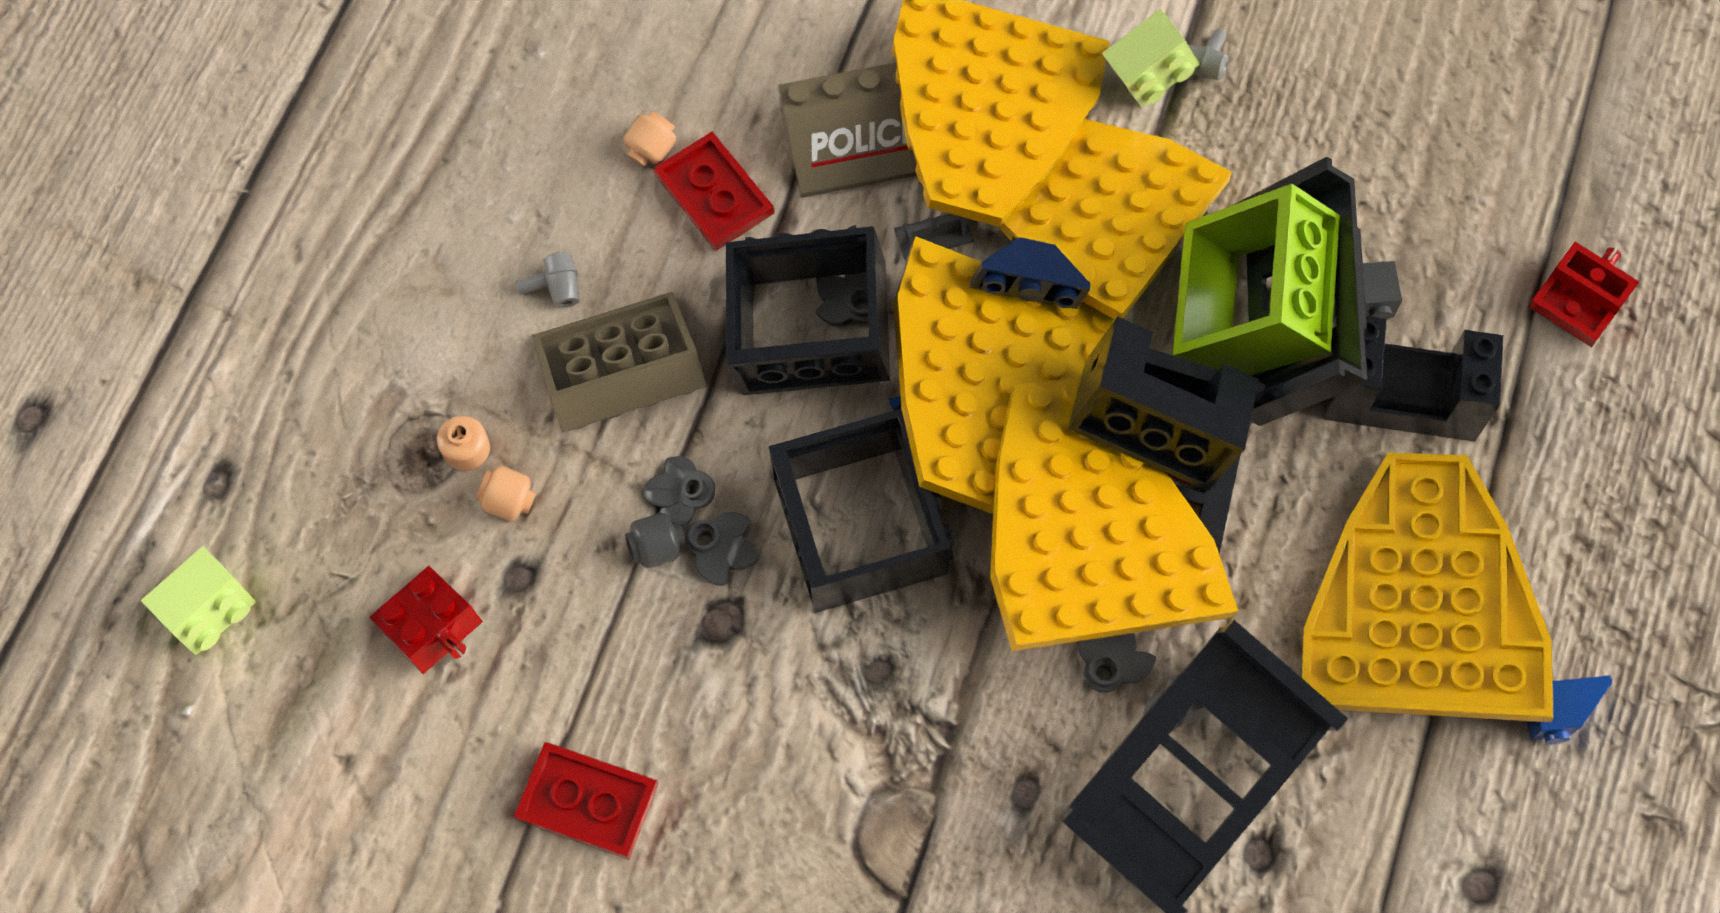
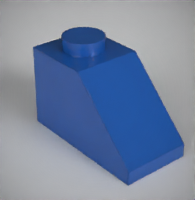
M1611 675L1553 681L1552 722L1526 721L1530 740L1545 739V744L1548 745L1569 741L1570 736L1583 726L1611 686Z

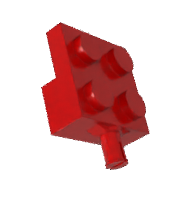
M1575 241L1531 300L1528 307L1592 348L1639 284V281L1614 266L1618 259L1621 258V253L1618 250L1610 260L1608 259L1615 248L1608 247L1603 256L1600 257Z
M429 565L369 617L422 674H425L447 653L455 659L460 658V654L454 647L464 655L466 646L461 641L483 622L471 605Z

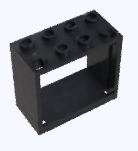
M854 225L842 230L829 231L817 229L806 234L792 235L780 233L769 238L755 239L746 237V240L726 242L727 367L743 395L890 381L886 262L874 226L857 228ZM867 273L869 337L754 348V284Z
M902 409L768 446L772 476L815 613L948 575L949 561L954 560L952 547L955 546L952 537V530L949 524L942 525L940 512L943 511L940 495L919 487ZM895 451L927 547L825 576L795 480Z

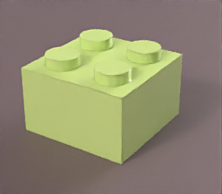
M1161 8L1102 53L1142 108L1147 104H1153L1164 96L1165 90L1176 82L1188 79L1193 74L1195 68L1200 65L1185 39Z
M204 546L140 600L194 655L211 648L218 641L220 634L232 623H237L245 618L250 611V607L256 603L239 582Z

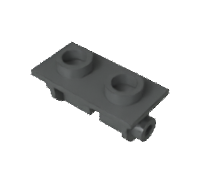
M949 213L912 224L906 223L901 227L894 228L905 261L915 236L947 249L974 242L969 227L971 219Z

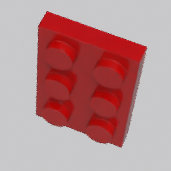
M713 131L653 168L656 178L715 252L725 246L726 242L733 241L775 214L772 203Z
M544 742L514 818L516 821L629 860L659 783L650 777Z

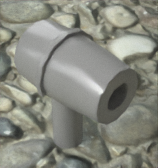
M1215 30L1206 47L1188 44L1200 64L1195 68L1193 75L1199 76L1200 79L1208 78L1220 80L1223 77L1228 65L1227 54L1220 52L1226 39L1224 31Z
M557 252L547 256L544 259L545 273L516 281V288L520 295L548 287L554 306L557 308L571 307L579 303L578 271L575 269L572 256L569 253Z

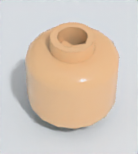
M653 111L649 115L639 114L623 137L624 144L630 149L627 156L645 167L647 162L659 165L665 160L676 143V136L672 132L675 127L668 120Z
M464 415L452 417L444 422L438 431V449L446 463L452 468L461 471L474 470L481 466L488 458L490 452L488 435L482 424L473 417Z
M497 466L493 472L486 471L476 499L481 500V509L484 512L512 522L519 517L520 512L529 513L536 492L530 491L531 479L528 475L505 466Z

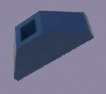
M1019 237L982 261L970 281V288L984 290L990 294L1000 293L1020 297L1025 301L1055 304L1060 308L1077 309L1090 291V282L1055 244Z

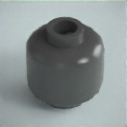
M664 513L633 521L630 525V532L625 534L626 545L634 563L640 562L645 568H652L675 561L679 557V545L685 543L684 533L679 521L672 523L671 519Z

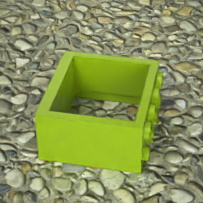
M1289 184L1186 222L1172 356L1218 370L1223 364H1226L1248 375H1254L1330 353L1340 215L1295 185ZM1275 244L1269 316L1233 327L1238 258Z

